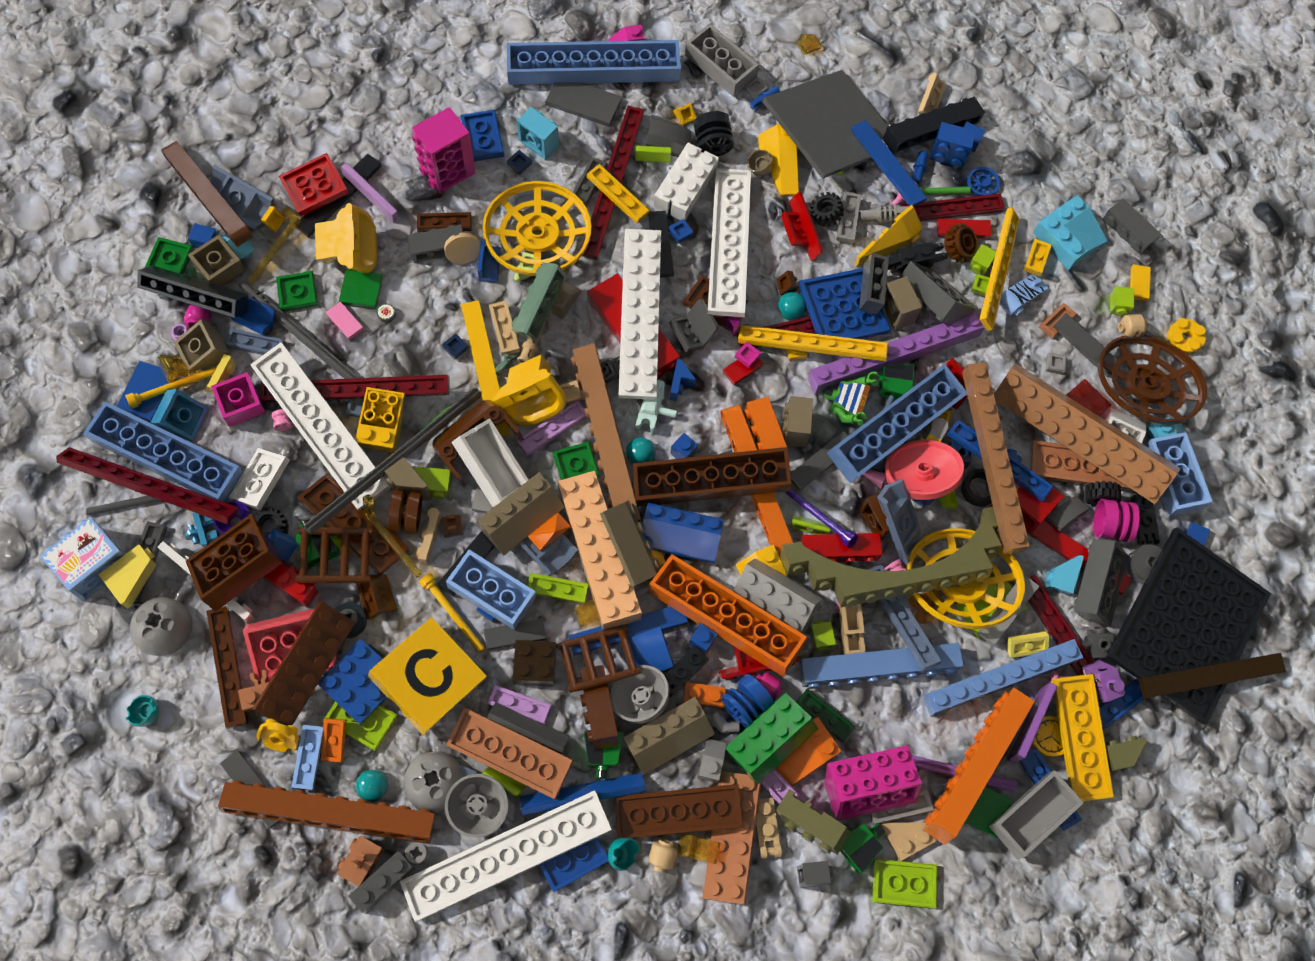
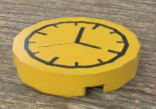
M1053 716L1043 718L1032 743V746L1037 748L1040 754L1047 757H1057L1063 754L1058 718Z

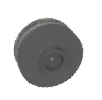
M1147 544L1133 550L1129 554L1127 570L1132 579L1137 583L1144 585L1162 551L1160 547Z

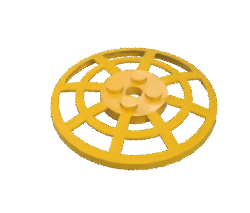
M544 181L524 182L507 188L491 202L483 219V236L489 252L501 265L516 273L535 276L538 267H541L543 262L552 263L563 258L568 261L560 266L562 270H565L579 260L587 249L591 238V219L584 203L567 188ZM534 190V200L520 203L515 207L507 200L515 194ZM541 190L557 193L568 200L562 207L555 203L541 200ZM501 204L508 212L504 216L500 228L489 227L493 213ZM573 205L581 212L585 221V227L575 229L573 220L567 213ZM534 206L533 213L525 216L519 213L522 209ZM541 206L551 208L557 212L551 217L546 213H541ZM512 216L518 221L516 230L506 229L507 223ZM562 217L568 223V230H559L557 222ZM540 230L542 231V233L540 235L533 234V231ZM489 234L500 236L501 243L507 251L506 254L500 257L492 248ZM586 234L583 247L575 257L567 253L573 245L575 236ZM505 236L516 237L519 245L511 249ZM559 237H569L564 249L556 245ZM523 250L534 252V260L521 257L518 254ZM552 250L557 254L551 258L541 260V252ZM515 258L522 263L534 265L533 270H525L510 265L506 261Z
M949 528L930 533L921 539L911 551L907 570L912 569L916 556L926 563L925 566L945 556L953 554L960 549L956 548L955 538L970 539L976 531ZM947 539L948 549L934 554L931 558L922 551L925 546L932 542ZM1001 546L998 554L1010 566L1012 573L1001 575L997 567L991 562L994 577H989L982 582H970L968 585L959 584L946 589H934L942 590L947 596L943 603L934 595L932 590L927 592L931 600L939 606L937 610L930 607L919 593H914L913 595L927 612L947 624L966 629H985L1005 622L1017 611L1023 600L1025 580L1018 561L1012 554L1004 555ZM1016 580L1017 595L1014 604L1003 602L1004 582ZM988 585H998L996 598L985 593ZM983 600L991 605L986 609L976 611L974 603ZM954 602L965 604L968 612L958 611L950 607ZM997 607L1008 611L1005 616L992 622L983 623L979 617L989 614ZM949 612L957 616L971 617L974 623L960 622L948 618L944 614Z

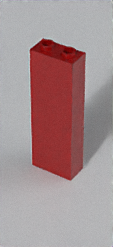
M617 273L588 290L587 300L618 342L621 343L623 279ZM658 328L657 379H660L665 372L675 370L677 359H680V356Z

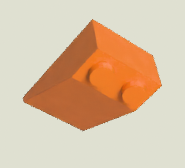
M819 717L814 719L818 730L775 768L790 786L841 752Z

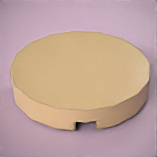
M462 232L457 236L449 237L445 242V256L454 264H468L479 256L481 246L476 236L471 233Z

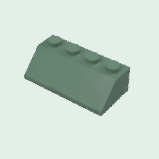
M543 262L541 267H538L535 274L536 278L528 288L526 300H523L520 305L519 315L512 322L513 332L534 342L537 341L567 277L561 267L554 263Z

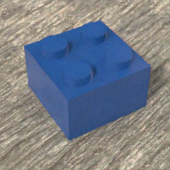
M942 122L933 143L930 159L963 168L972 149L976 131Z

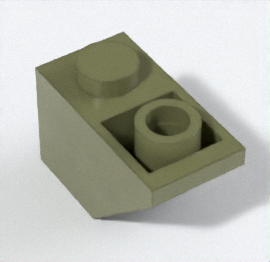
M1137 736L1125 738L1126 742L1119 743L1118 740L1107 742L1106 753L1109 771L1115 772L1133 767L1147 742L1146 737L1138 739Z

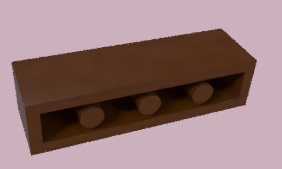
M604 665L595 666L597 676H605ZM587 668L580 669L581 677L577 678L578 683L590 680ZM608 684L583 690L584 694L580 695L582 707L587 709V712L583 714L585 725H590V730H587L589 743L593 742L594 750L619 746Z

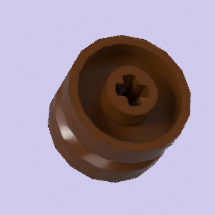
M393 489L388 510L389 532L399 533L404 524L406 534L417 535L422 511V492L411 491L406 503L405 491Z

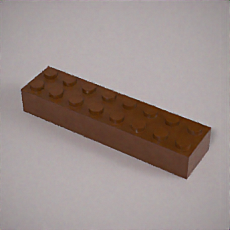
M788 447L633 463L635 501L638 507L647 506L648 503L661 505L792 491Z

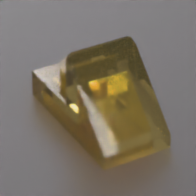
M158 356L161 372L168 384L173 382L178 376L188 377L197 373L196 371L189 372L181 357Z
M680 835L678 856L716 864L721 843L698 838L693 835Z

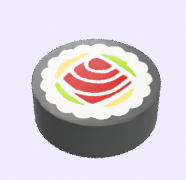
M384 303L377 308L376 313L381 322L389 323L395 319V308L391 304Z

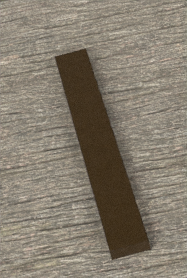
M1276 653L1144 677L1138 680L1144 699L1284 673L1286 669L1282 654Z

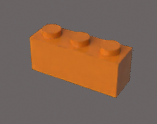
M769 397L747 402L744 416L751 424L750 433L752 437L756 438L757 450L787 447Z

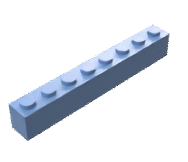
M1075 639L927 693L923 700L930 716H934L1076 663L1083 656Z
M959 643L932 645L941 659V663L923 672L908 648L804 658L799 662L802 687L808 686V689H815L823 684H828V687L839 686L842 682L854 685L859 684L862 680L874 683L880 681L879 679L881 678L893 681L898 680L900 676H907V679L919 677L920 674L932 677L937 676L939 672H946V675L956 674L963 667Z

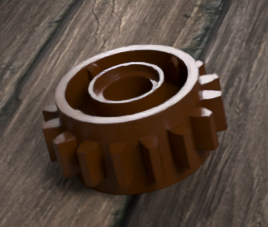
M962 223L950 226V230L947 231L944 238V246L948 256L956 260V263L969 262L973 259L972 256H975L978 249V240L972 228Z

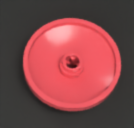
M916 440L905 443L892 451L885 463V476L888 484L904 480L910 498L918 500H930L948 495L960 485L964 475V463L960 454L951 446L933 440Z

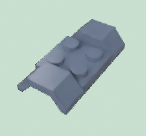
M214 164L212 167L213 177L210 182L242 222L255 230L265 226L261 219L268 208L274 206V198Z
M898 480L885 485L877 498L883 514L887 517L886 524L889 527L899 558L907 566L910 562L909 552L924 536L904 480Z
M564 534L559 536L541 552L528 537L519 544L548 576L558 573L578 552V549Z

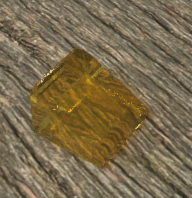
M802 34L796 42L803 55L822 48L815 34Z
M594 600L575 607L580 627L599 621Z

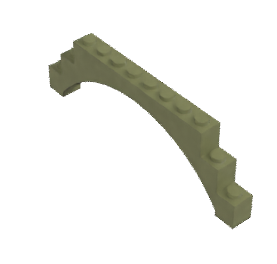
M993 507L983 508L979 517L980 526L965 545L940 561L915 569L875 571L851 567L816 554L803 546L802 541L783 545L780 558L787 575H799L806 572L813 591H826L833 588L840 607H853L861 603H873L882 599L890 600L897 596H910L918 592H929L934 589H946L959 584L966 585L970 582L985 581L993 570L989 559L997 557L1002 544L998 539L1000 535Z

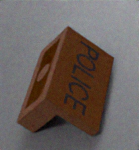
M379 574L371 575V583H356L367 619H374L384 612L397 611L387 574H382L381 576Z

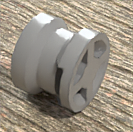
M414 842L407 847L405 856L410 863L421 865L428 858V850L422 843Z

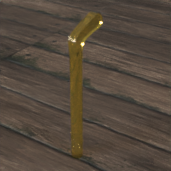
M289 207L284 208L281 213L290 219V222L247 279L252 284L255 283L300 223V219Z
M369 494L363 496L365 516L415 577H420L423 572L374 514L372 496Z

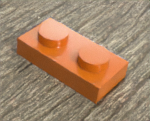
M687 682L685 684L683 703L696 697L700 706L723 709L724 704L721 696L725 694L726 687Z
M324 719L321 761L343 762L346 719Z

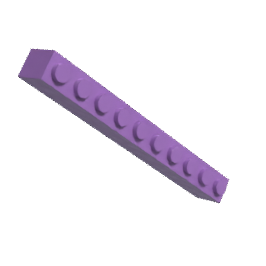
M976 311L955 323L945 322L888 342L886 361L845 357L811 369L807 379L815 395L824 392L826 387L831 389L838 387L840 381L868 376L871 372H880L884 365L903 364L979 337L985 327L979 320L980 315Z

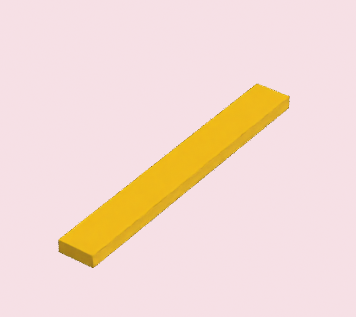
M1013 207L1006 210L979 319L987 331L994 329L1020 218Z
M478 300L463 303L461 307L482 399L492 401V398L496 396L500 388L480 302ZM504 421L495 426L501 437L510 435L509 427Z
M741 325L738 336V343L741 344L748 342L751 345L878 361H886L889 344L886 342Z

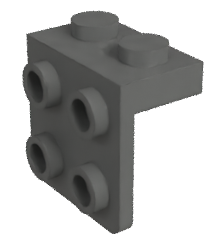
M703 299L698 300L686 316L672 318L669 322L686 353L703 349L719 329L713 315L708 313V307Z

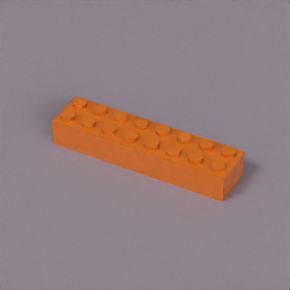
M671 554L649 584L651 595L699 625L702 623L717 633L718 637L783 677L806 644L807 636Z
M1014 687L1009 692L1005 691L1001 697L997 698L993 705V711L986 716L983 722L985 725L974 736L975 742L967 748L964 753L966 757L955 768L954 772L956 774L946 783L944 787L946 791L934 803L936 808L925 818L924 823L926 826L923 831L944 845L957 836L1033 706L1034 700Z

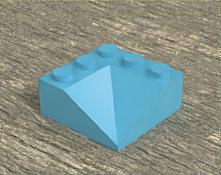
M1078 195L1039 221L1033 231V234L1039 240L1052 244L1050 252L1068 271L1108 242L1090 207Z

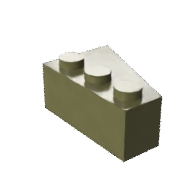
M789 789L776 809L785 823L784 827L793 833L798 831L802 834L801 837L809 843L814 841L820 844L819 848L828 854L833 852L838 855L850 835L848 828L827 813H822L811 807L812 803L807 800L806 802L796 798L795 792Z

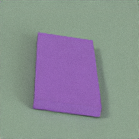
M1050 682L1038 690L1034 698L1035 702L1026 716L1007 761L1014 764L1027 757L1057 689V685Z

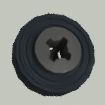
M346 602L335 608V610L347 617H351L350 619L356 622L346 638L357 637L364 631L367 625V616L360 605Z

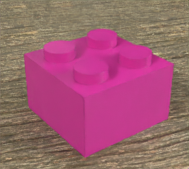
M248 372L211 386L222 417L229 427L265 414L254 382Z

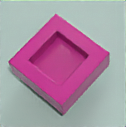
M746 342L735 354L734 358L750 368L760 357L761 352Z

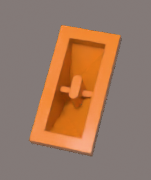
M558 512L532 532L528 538L541 552L571 528V526Z

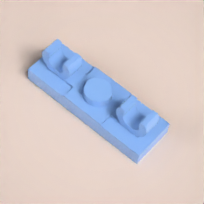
M303 725L291 788L314 791L322 747L323 727Z

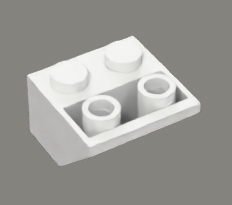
M1110 408L1105 420L1142 443L1146 434V424Z

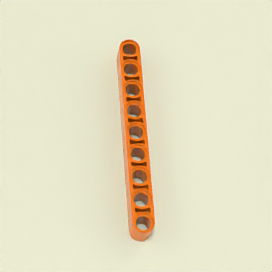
M736 405L720 410L721 419L734 453L757 450L741 407ZM774 493L751 495L769 545H774L780 557L782 546L793 543L776 497Z

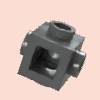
M1094 627V630H1087V636L1084 638L1087 653L1093 658H1106L1115 640V636L1105 627Z

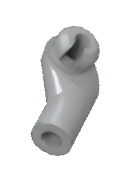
M720 712L712 714L711 722L719 732H739V722H727Z

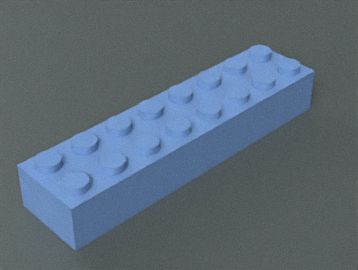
M944 364L827 452V455L848 482L852 483L967 395V392Z
M106 401L83 433L91 442L191 491L224 503L229 500L228 497L243 474L242 469L238 465Z

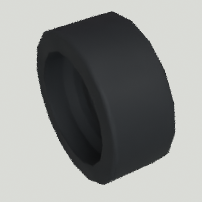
M981 468L971 471L962 482L961 490L963 497L974 506L982 507L991 504L990 495L982 498L975 495L970 489V482L975 478L987 481L985 470Z

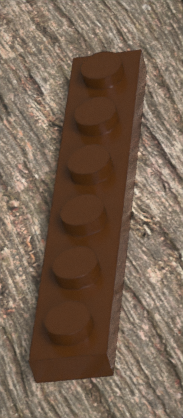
M224 606L217 611L213 609L207 610L225 728L230 729L248 724L246 712L242 711L238 690L242 689L229 609L227 606Z

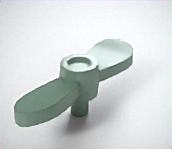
M520 352L509 355L505 354L504 361L495 368L496 373L503 371L506 366H510L512 360L516 359Z

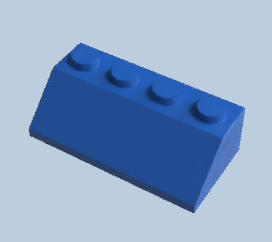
M648 503L643 521L645 529L643 534L646 540L651 542L652 548L655 551L715 564L724 519Z

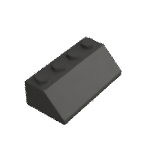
M910 261L899 279L908 277L909 281L914 285V292L917 298L919 297L925 303L924 307L930 312H934L936 314L935 317L943 323L945 321L955 323L976 310L973 305L931 268Z
M1093 538L1092 544L1088 548L1089 556L1087 563L1083 567L1084 575L1078 586L1079 594L1074 601V611L1083 619L1110 628L1129 555L1116 541ZM1119 573V575H1118V581H1117V587H1116V578H1115V577H1116L1117 574Z

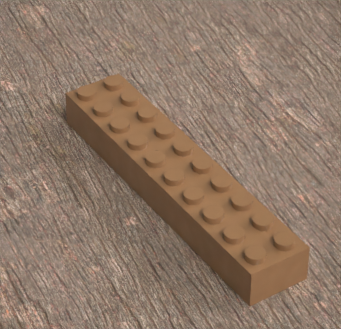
M1018 364L1010 368L994 393L996 402L1154 504H1156L1181 469Z

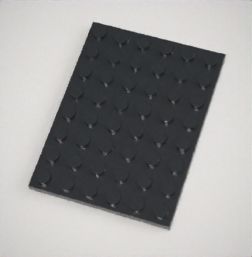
M1176 527L1170 533L1106 657L1137 679L1237 661L1240 659L1271 593ZM1227 683L1161 696L1201 724H1208Z

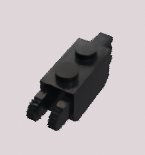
M928 242L898 249L896 254L889 258L888 270L896 269L899 274H902L910 261L930 268L934 263L946 260L948 255L945 252L935 253L944 248L943 243L932 244Z

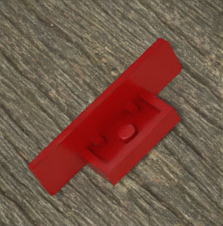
M798 192L789 202L793 212H784L781 218L791 246H805L810 260L815 261L823 253V249L803 194Z
M734 647L737 666L719 670L718 672L722 679L734 680L739 675H755L756 671L764 670L767 672L773 670ZM799 657L796 658L792 666L795 665V662L800 661Z

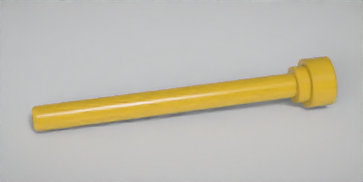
M217 367L204 370L141 394H133L132 392L125 396L130 408L134 409L139 407L138 405L142 404V401L164 394L166 390L178 389L213 376Z
M432 573L424 575L418 583L423 589L431 591L479 653L485 650L484 645L438 589L435 582L436 578Z

